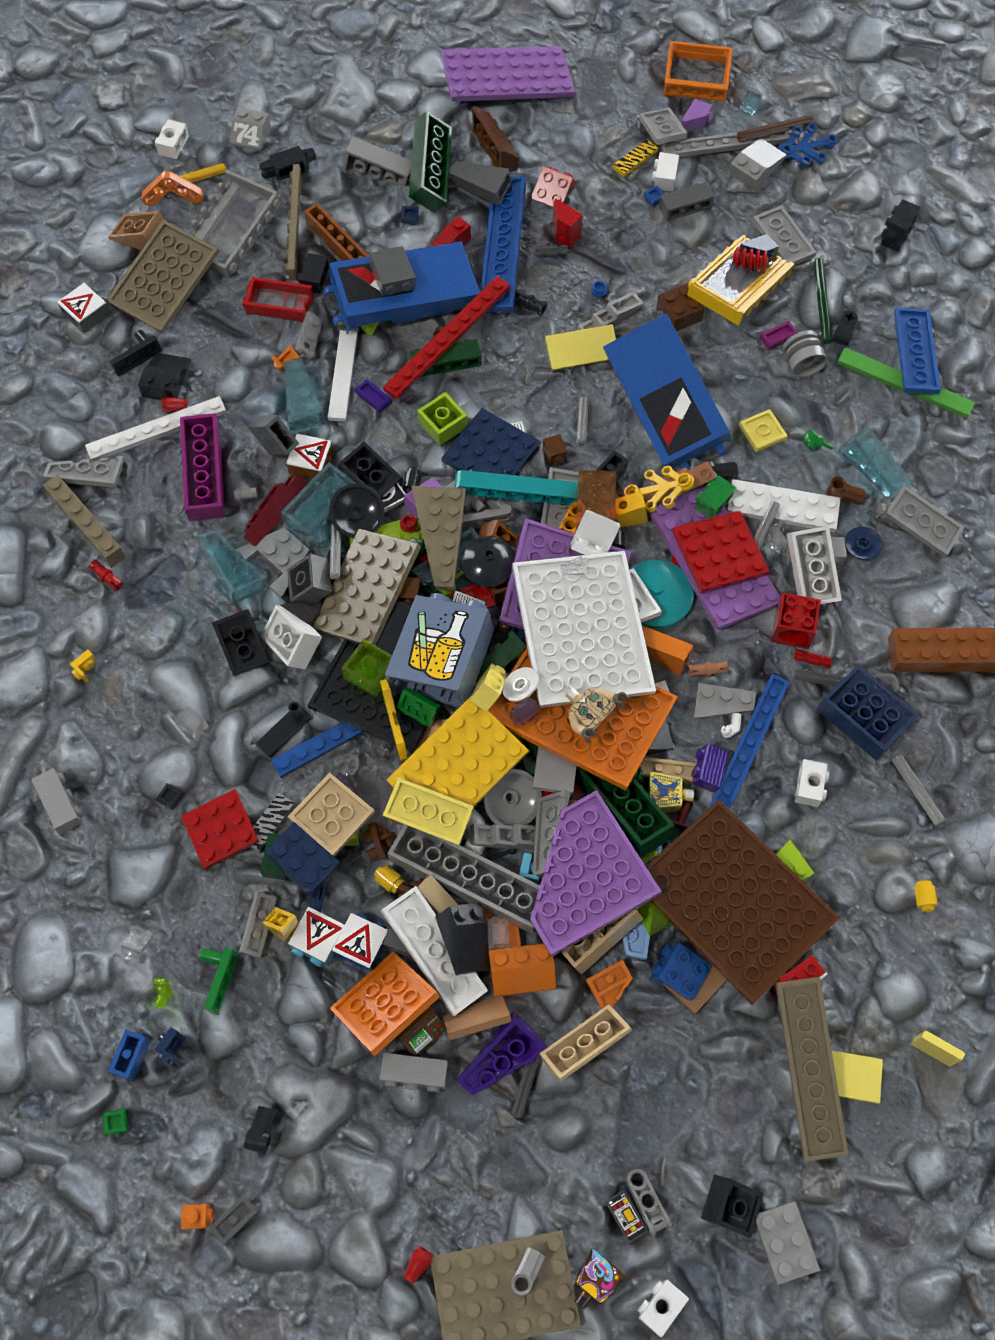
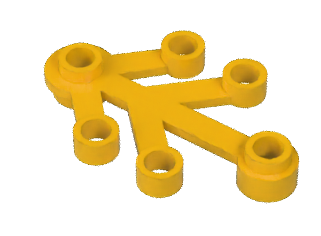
M665 466L662 469L663 476L665 478H672L675 481L668 482L656 475L653 470H647L644 473L645 479L658 485L638 489L636 485L631 484L624 489V494L626 496L638 491H642L643 495L656 493L651 500L645 503L647 511L652 513L657 510L656 504L671 489L674 490L663 499L662 503L666 509L673 508L675 505L674 500L682 491L690 490L694 486L695 480L688 473L678 474L671 466Z

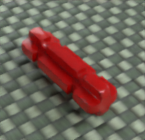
M799 649L794 653V660L801 662V660H804V663L817 666L820 664L825 668H830L832 658L828 656L822 657V655L811 652L804 653L803 650Z

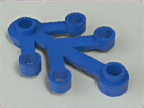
M809 123L806 133L798 145L793 144L796 138L801 135L802 128L795 126L787 143H782L778 149L787 154L785 159L792 158L801 163L803 167L810 165L812 162L811 158L816 160L818 164H823L827 158L826 154L823 152L817 153L812 149L822 146L826 149H833L837 144V137L834 134H829L825 139L808 142L811 135L817 130L815 123ZM801 151L802 153H804V154H806V155H808V156L802 157L801 155L797 154L796 152Z

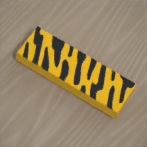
M646 139L615 162L612 169L622 177H625L658 152V147Z

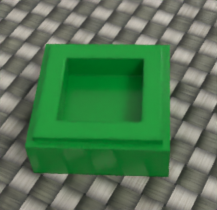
M126 1109L103 1113L105 1136L128 1132Z

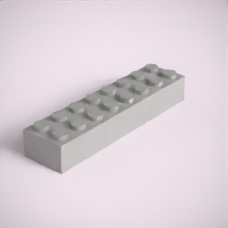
M404 824L387 853L390 862L424 879L428 875H432L445 890L472 904L481 903L484 910L534 934L536 929L530 918L535 907L539 885L462 846Z

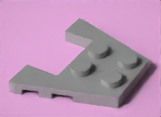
M281 528L266 535L256 546L249 543L232 551V555L245 565L257 554H260L282 574L270 585V589L283 599L289 588L287 569L309 555L310 550L288 530Z

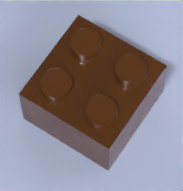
M688 283L658 295L657 311L661 316L667 313L676 332L701 322L703 319L705 308L701 303L687 295L689 290Z

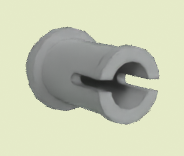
M256 487L247 489L237 488V490H234L235 501L241 502V500L257 499Z

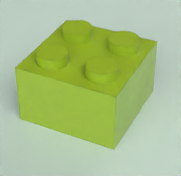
M446 392L417 410L418 423L439 446L463 431L468 425L467 414Z

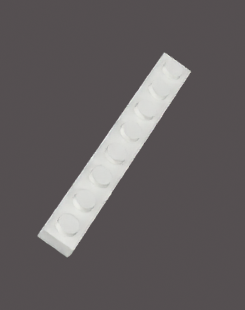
M220 396L91 442L85 446L91 461H98L100 458L112 456L180 431V417L216 413L217 417L227 413Z

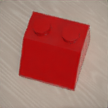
M555 198L553 205V228L556 242L560 245H567L570 250L581 238L583 214Z

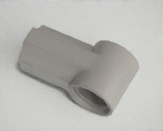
M527 1247L511 1283V1289L518 1297H525L530 1293L545 1259L543 1254ZM518 1279H525L528 1283L527 1290L523 1292L518 1291L515 1287V1282Z

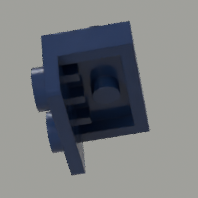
M172 1027L165 1030L161 1034L160 1042L155 1050L160 1052L158 1057L172 1067L175 1064L181 1067L183 1063L174 1055L186 1038Z

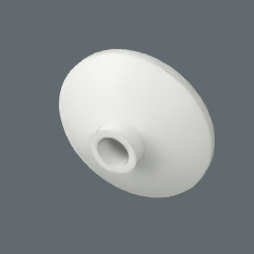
M529 667L515 670L505 680L502 689L503 695L512 702L528 698L538 685V674Z

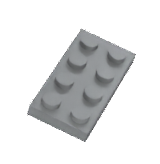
M782 205L753 217V223L761 234H767L779 246L777 256L781 257L782 260L797 265L816 256L817 252Z
M905 485L901 487L884 514L888 519L943 557L949 554L964 529V526Z

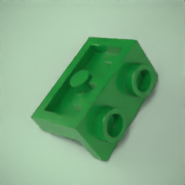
M405 687L396 708L405 715L418 720L421 724L430 727L438 720L437 712L440 705L411 688Z

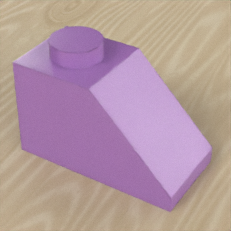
M694 99L682 119L681 124L684 129L690 132L704 128L706 123L712 119V105Z

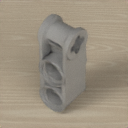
M641 1169L631 1170L626 1176V1184L650 1235L654 1237L666 1227L671 1228L672 1223L646 1173ZM634 1173H638L642 1177V1183L638 1187L634 1186L631 1182V1177ZM645 1194L650 1195L653 1200L649 1208L644 1207L641 1202Z

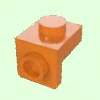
M290 345L279 357L271 356L275 362L273 365L280 372L283 370L288 374L302 360V357Z

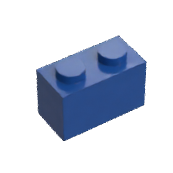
M125 1030L108 1072L114 1076L134 1082L151 1040L146 1036Z

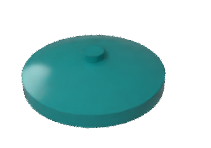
M655 559L642 561L632 566L630 569L634 568L662 611L660 616L644 621L641 625L658 630L670 628L680 623L688 615L694 598L693 588L682 569L673 563Z

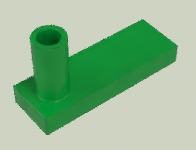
M225 947L223 953L203 948L200 952V961L219 965L204 1007L205 1010L212 1014L219 1015L239 957V954L233 949Z

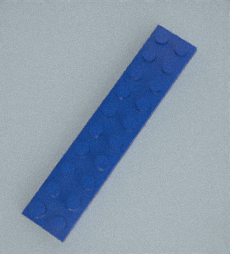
M525 176L511 177L512 182L501 204L490 203L481 291L497 276L510 284V290L486 313L514 310L526 189Z

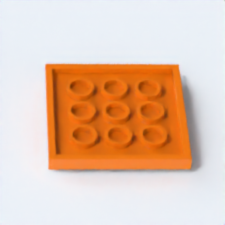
M392 952L332 1005L330 1009L375 1057L440 996L395 952Z

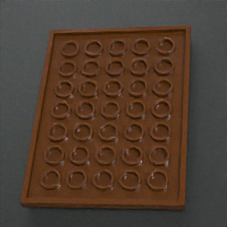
M720 800L716 801L646 866L662 893L650 900V902L751 1005L840 919L808 885Z

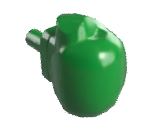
M814 430L807 431L804 436L803 444L810 450L821 449L822 446L831 450L834 448L833 445L824 442L825 437L817 434Z

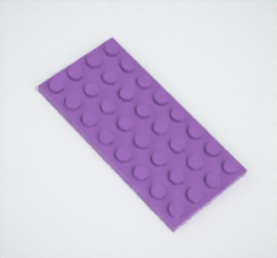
M562 46L440 50L451 101L575 96V89Z
M703 487L678 496L674 500V507L671 509H666L663 503L656 504L657 510L652 513L648 512L673 556H675L676 561L679 563L680 568L716 629L720 630L776 608L781 597L768 576L703 593L699 592L675 540L672 529L680 525L708 519L694 509L697 502L695 500L696 496L700 491L704 492L706 490ZM724 506L716 516L728 514L729 512Z

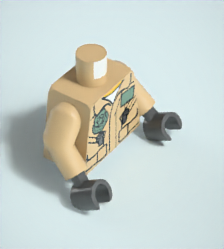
M572 688L565 695L573 703L568 710V718L572 730L581 737H584L586 743H591L589 736L597 738L596 727L616 706L615 703L617 702L621 708L625 707L624 702L621 700H629L626 693L619 692L617 694L607 690L588 688L581 695L575 688Z

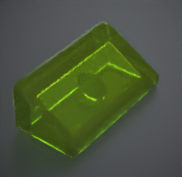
M650 901L636 908L643 917L641 923L649 936L668 926L667 918Z

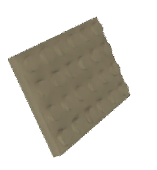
M163 220L106 301L115 308L163 334L212 264L219 250Z
M358 529L340 567V578L334 580L331 587L332 592L327 595L313 628L324 634L375 648L421 546L415 542Z
M563 1230L436 1255L431 1260L433 1262L431 1267L443 1340H520L581 1327L577 1303L574 1301L576 1297ZM529 1247L543 1254L545 1259L530 1293L525 1297H518L513 1293L511 1283L526 1249ZM518 1279L515 1282V1287L518 1291L523 1292L527 1290L528 1283L525 1279Z

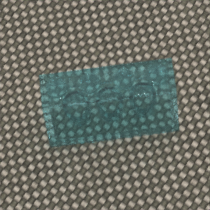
M329 462L281 511L282 522L294 532L309 536L329 515V505L334 494L346 485L357 483Z

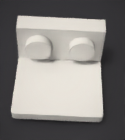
M586 510L571 541V549L584 555L608 553L620 528V523Z

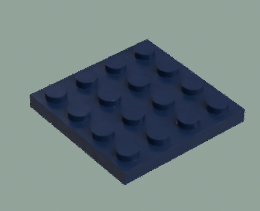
M481 408L442 456V462L457 471L472 470L517 476L539 448L541 441Z

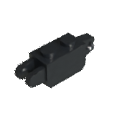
M296 146L270 155L269 160L261 162L259 166L262 170L261 175L263 178L276 176L277 179L283 180L290 177V171H293V164H300L301 173H304L307 170L306 164L317 158L313 148L301 150L300 146Z

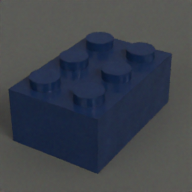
M295 822L265 851L266 858L310 898L335 874L340 865L336 858Z

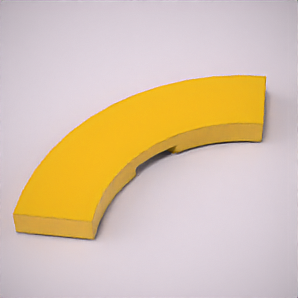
M381 680L380 685L399 758L404 760L408 756L398 723L388 680Z

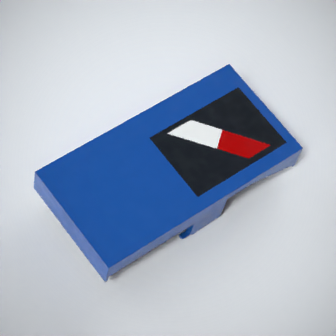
M462 242L406 250L405 253L416 277L415 289L392 295H381L369 265L370 256L330 263V281L332 285L326 286L323 292L325 297L329 293L335 294L341 315L333 318L334 326L340 322L345 323L347 335L351 329L385 320H391L394 324L464 309L480 291Z
M667 313L603 346L605 354L664 467L671 466L674 469L680 466L681 469L685 467L690 469L687 461L713 448H716L720 457L727 454L723 443L732 441L730 431Z

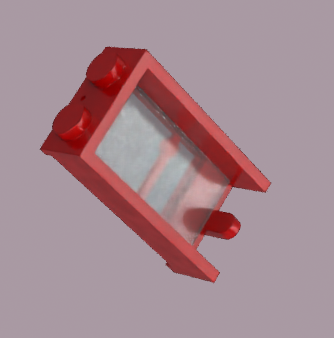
M252 277L251 282L247 284L246 297H243L242 306L245 308L246 315L254 314L301 321L303 323L305 314L310 311L314 297L312 286Z

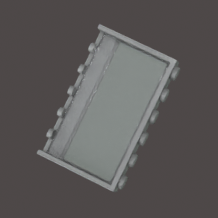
M227 170L226 175L229 181L226 185L222 182L218 184L220 194L217 198L214 195H210L211 207L208 211L207 208H201L202 219L199 223L197 220L192 221L194 231L191 235L219 250L218 255L209 268L230 278L232 273L236 271L238 264L245 258L249 248L254 245L258 235L262 233L264 226L271 220L275 210L280 207L281 201L277 191Z

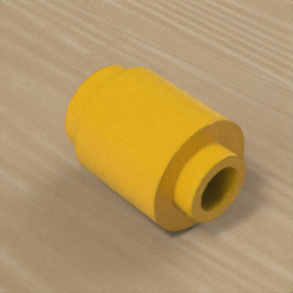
M382 865L379 866L374 873V876H376L374 881L389 893L393 892L396 894L399 885H404L405 883L402 876L388 865L384 867Z
M932 881L916 882L914 893L917 908L922 909V912L934 911V908L938 906L935 886L932 885Z

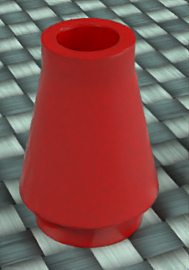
M167 396L166 398H161L162 412H167V414L187 408V399Z
M418 1246L416 1250H413L404 1278L415 1284L417 1279L433 1263L431 1260L434 1255L427 1249Z

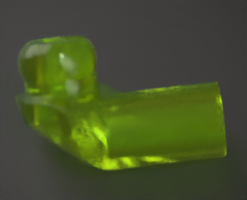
M156 977L153 981V986L156 987L159 995L153 1005L163 1009L171 995V988L165 977Z

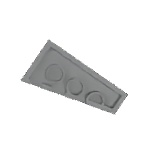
M117 456V459L108 460V457L100 458V461L84 459L78 463H73L72 461L50 462L47 464L43 478L45 481H49L58 475L65 483L116 488L125 460L123 456Z

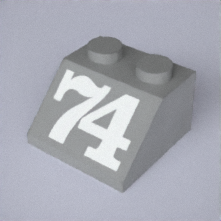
M238 107L232 120L230 145L261 151L271 129L269 114Z

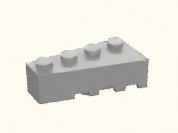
M352 136L346 150L342 172H355L357 176L364 174L374 180L381 178L387 183L405 187L411 174L412 161Z

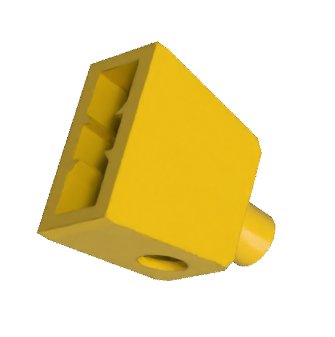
M642 491L613 500L615 508L604 511L605 517L611 520L617 519L620 527L648 523Z

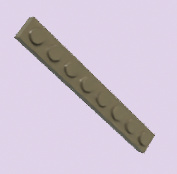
M293 164V171H290V181L292 184H289L291 195L289 197V207H291V210H288V220H290V223H287L289 236L286 237L289 250H286V260H288V263H285V273H288L290 280H296L302 181L300 164Z

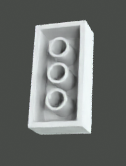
M829 526L787 533L797 595L821 599L820 604L842 601Z

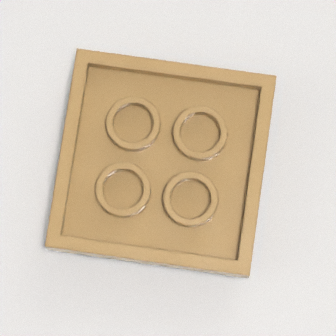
M329 773L292 811L288 819L291 822H295L334 857L370 819L375 810Z

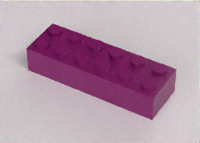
M212 413L180 417L184 508L188 520L225 517L220 425L217 415Z

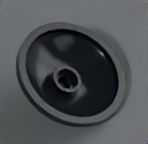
M349 484L340 488L332 497L329 505V516L333 526L338 532L349 538H355L358 529L375 533L384 519L385 511L382 499L376 491L363 484ZM352 512H358L359 516L354 517Z
M481 537L471 541L464 548L460 560L461 570L471 583L479 587H499L509 581L515 552L508 543L499 538Z

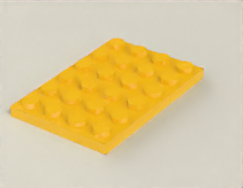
M470 697L387 781L394 788L399 777L475 807L529 753V750L489 711L485 712L471 702Z

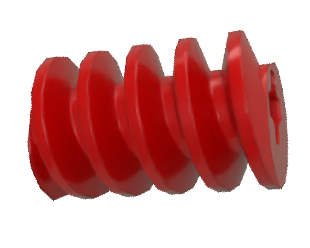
M737 246L734 251L731 268L733 264H735L736 269L742 265V269L745 271L747 266H749V271L752 272L754 267H756V273L763 269V274H765L768 262L767 251L761 256L760 250L756 254H754L753 249L747 253L744 247L742 252H740V248Z

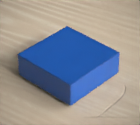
M655 186L645 191L643 196L654 207L659 204L660 196L664 195V193L658 186Z

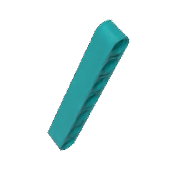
M460 470L455 473L454 488H466V495L569 506L574 502H580V484L573 481Z

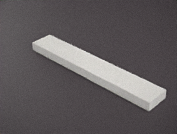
M340 330L328 421L346 422L358 337L357 331H350L346 335V331Z

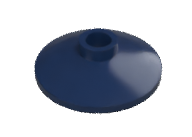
M856 527L848 532L845 538V546L853 557L860 560H870L881 552L882 539L871 528Z

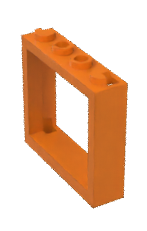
M670 41L663 95L726 102L732 48ZM673 57L725 63L723 84L670 79Z

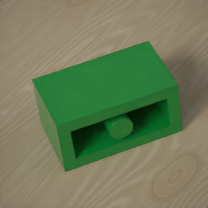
M718 475L714 481L710 480L704 492L700 491L696 496L695 500L697 502L694 509L707 518L716 517L733 497L737 487Z

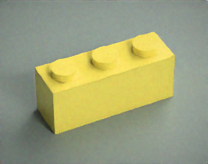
M491 664L478 680L470 701L487 712L501 694L507 677L505 670L499 665Z

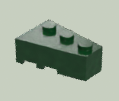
M513 631L508 633L509 638L502 645L497 643L494 646L496 650L489 656L485 655L476 683L491 664L499 665L506 673H511L527 648Z

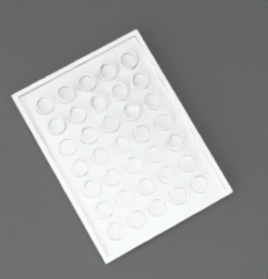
M625 551L516 562L512 564L531 668L536 671L539 678L535 689L539 708L573 704L565 696L572 688H575L581 695L588 688L607 690L617 694L624 692L627 697L655 694V683Z

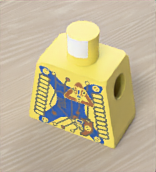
M650 772L648 794L664 813L680 811L682 801H693L694 790L682 789L681 778Z

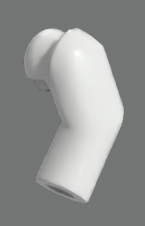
M733 713L731 724L721 728L723 737L731 738L740 732L741 714Z

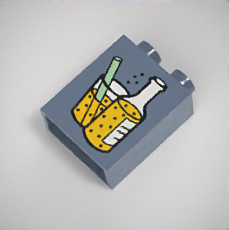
M439 593L431 594L430 598L416 595L385 673L393 692L402 694L403 689L409 687L433 702L457 707L466 702L471 697L495 630L487 606L475 600H468L466 604L455 603L447 596Z

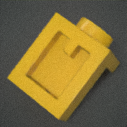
M88 649L70 663L73 668L71 673L78 681L82 679L85 683L89 680L84 672L92 669L97 662L94 655Z

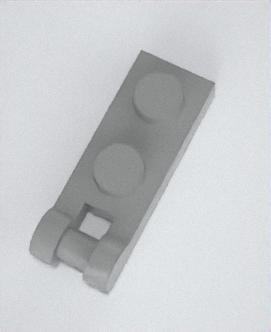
M310 311L305 314L295 351L298 353L302 352L305 354V357L312 359L315 354V346L323 319Z
M504 504L500 509H487L479 513L465 514L463 516L462 531L482 528L483 523L499 520L501 523L510 522L511 506Z

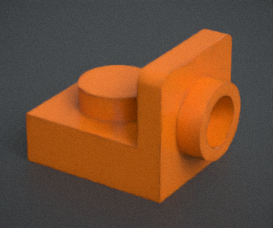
M209 1204L182 1205V1230L209 1229V1224L213 1222V1209H210Z

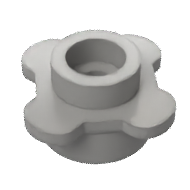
M888 501L886 504L881 503L876 509V519L878 517L886 518L884 514L889 508L891 501Z

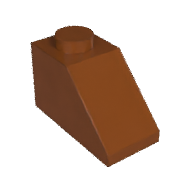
M499 520L483 523L478 538H499L508 543L516 554L519 537Z

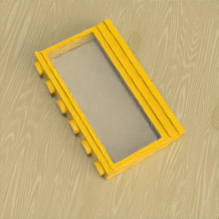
M745 235L735 239L730 247H727L721 255L719 254L716 257L715 261L710 262L705 270H701L695 279L692 278L688 283L689 290L687 293L689 297L738 326L742 321L743 315L747 317L752 307L756 309L760 300H765L769 291L773 292L777 283L782 284L784 278H789L794 266L793 263H787L786 260L776 256L773 261L767 262L765 274H763V269L756 273V267H754L752 272L749 271V266H747L745 271L742 269V265L736 269L735 264H733L731 268L734 251L737 246L740 247L742 242L750 240L745 238Z

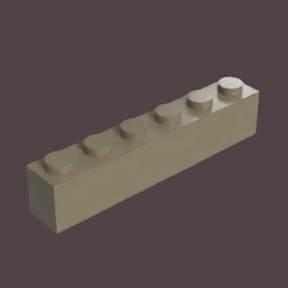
M58 475L43 484L48 496L110 568L126 558L118 543Z

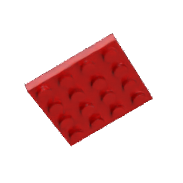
M740 510L680 525L672 529L675 540L700 593L767 576L770 572Z

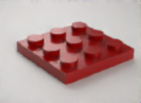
M236 789L181 816L202 867L205 870L260 842Z

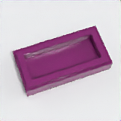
M787 321L761 334L760 340L768 350L784 344L787 339L798 332Z

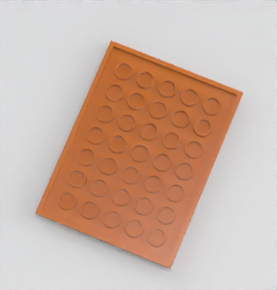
M526 648L511 673L519 668H531L528 648ZM655 685V694L628 697L629 700H621L625 704L623 708L619 707L616 702L613 710L596 727L597 738L589 736L591 740L589 744L586 743L584 737H581L571 728L568 710L573 704L539 708L536 690L528 698L518 702L507 700L503 695V691H501L500 696L488 711L511 733L626 791L677 701L678 696Z

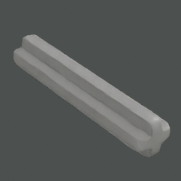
M580 397L577 444L586 443L588 397Z
M771 501L754 536L759 549L780 507V503L776 501Z

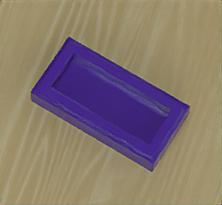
M368 379L354 389L355 393L378 413L392 403V399Z

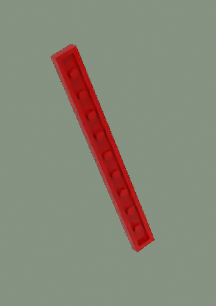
M498 276L494 278L383 386V391L397 400L510 290V284Z

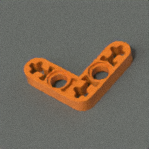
M170 171L161 173L142 192V202L147 206L155 205L169 191L192 203H201L203 201V190ZM179 186H184V187H186V188H185V189H180V188H178V187H179ZM160 187L162 190H156L155 188Z

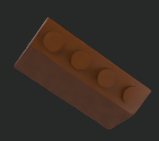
M472 107L473 133L494 166L507 168L510 172L517 170L518 162L520 161L519 155L513 150L511 142L505 138L504 131L500 130L496 119H493L490 113L478 107Z

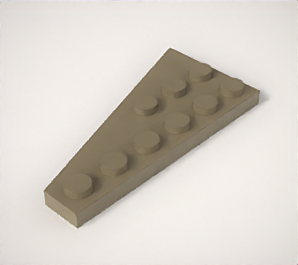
M411 486L435 589L455 590L466 488Z

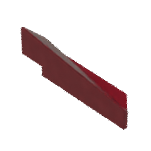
M298 473L289 475L285 483L274 484L246 524L244 529L246 533L243 538L251 545L256 546L308 493L312 486Z

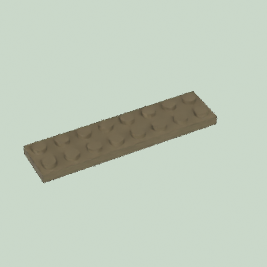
M819 977L776 983L803 1160L806 1162L848 1156L821 980Z

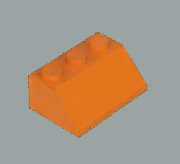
M544 944L489 950L494 997L556 990L554 958L551 957Z

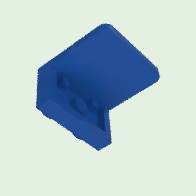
M667 944L661 952V959L652 967V975L649 979L655 984L664 983L685 999L693 1000L709 973L711 966L682 944Z

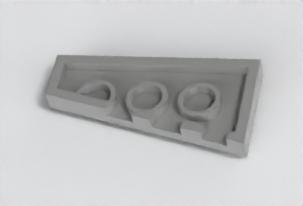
M550 467L548 479L573 481L579 483L580 486L585 477L584 473ZM544 503L541 523L559 529L570 506Z
M563 790L538 798L532 875L539 877L544 875V869L551 851L561 810L568 806L571 793L569 791Z

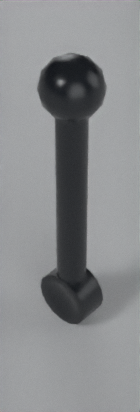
M509 849L486 859L491 861L507 854H515L516 849Z

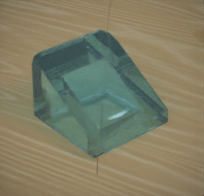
M748 90L740 109L755 115L761 104L762 95Z

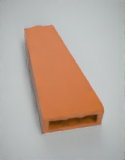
M642 626L649 660L680 676L689 662L693 645Z

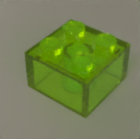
M363 639L342 667L343 678L376 697L381 690L380 681L387 680L385 673L392 655Z

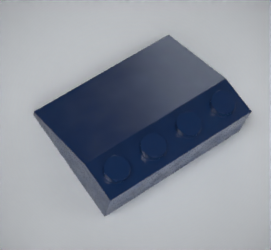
M859 664L822 699L816 709L876 761L919 716Z

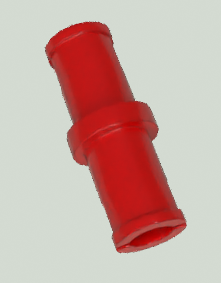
M96 559L91 562L93 567L89 565L88 568L99 576L100 581L106 582L114 591L121 589L119 584L123 586L124 583L113 575L112 570L106 569Z

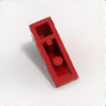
M459 216L444 228L431 246L462 242V245L471 240V226Z

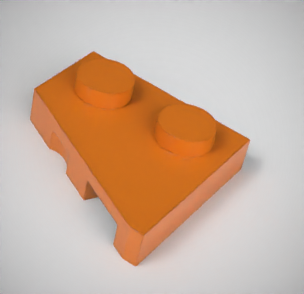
M620 960L585 981L600 1009H603L608 1004L613 1008L633 978L624 961Z

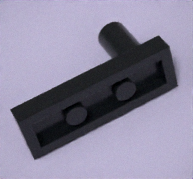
M137 330L134 336L140 343L109 361L114 373L118 377L162 351L154 335L148 337L143 330Z
M291 702L288 706L289 712L255 743L269 758L312 718L299 703Z

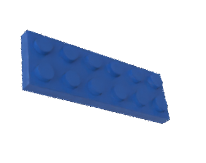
M895 308L894 319L903 391L906 393L939 394L941 388L930 310Z

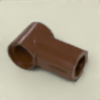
M839 476L832 478L826 489L827 496L839 497L860 505L865 493V489L848 484L844 478Z

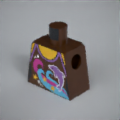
M591 1248L574 1282L582 1289L574 1301L584 1310L592 1299L602 1304L626 1280L627 1276L594 1248Z

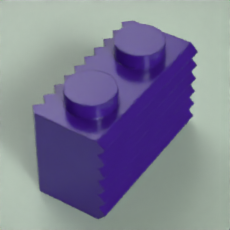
M710 744L700 748L695 756L697 763L691 773L693 777L691 783L710 792L720 789L728 752Z

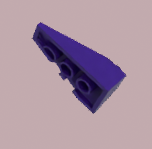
M515 1011L510 1014L511 1022L500 1025L458 1077L457 1082L471 1095L494 1084L496 1080L505 1075L514 1073V1070L523 1065L526 1066L532 1063L539 1053L547 1047L532 1027Z

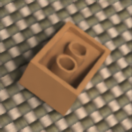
M159 211L124 214L108 238L142 250L165 219Z

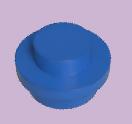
M596 281L591 286V293L595 297H603L608 292V288L603 281Z

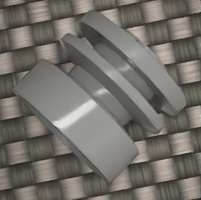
M814 331L799 332L787 339L783 345V350L789 361L792 373L796 377H807L816 374L827 364V356L823 347H821L822 345L817 333Z

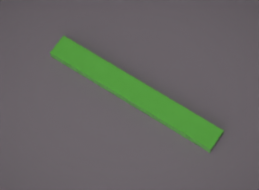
M844 348L837 362L838 365L903 391L900 370ZM941 388L939 394L907 393L964 418L969 417L975 404L974 401Z

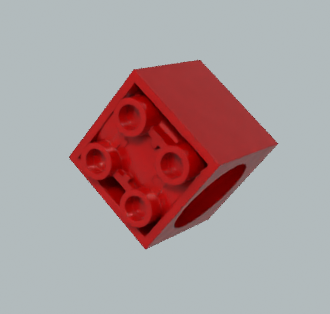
M783 592L775 612L771 642L809 649L816 634L821 599Z

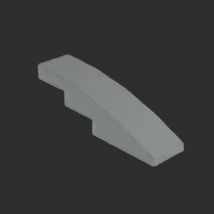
M632 292L607 303L606 309L594 313L590 320L579 324L577 330L611 324L614 327L641 308L644 303Z
M516 824L514 826L470 825L471 845L492 848L534 849L536 826Z

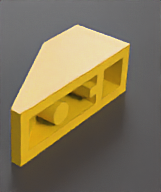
M276 907L262 922L266 928L283 941L291 939L299 925L294 914Z

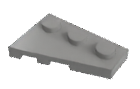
M698 683L693 721L707 717L717 718L722 715L732 716L733 713H753L756 692Z

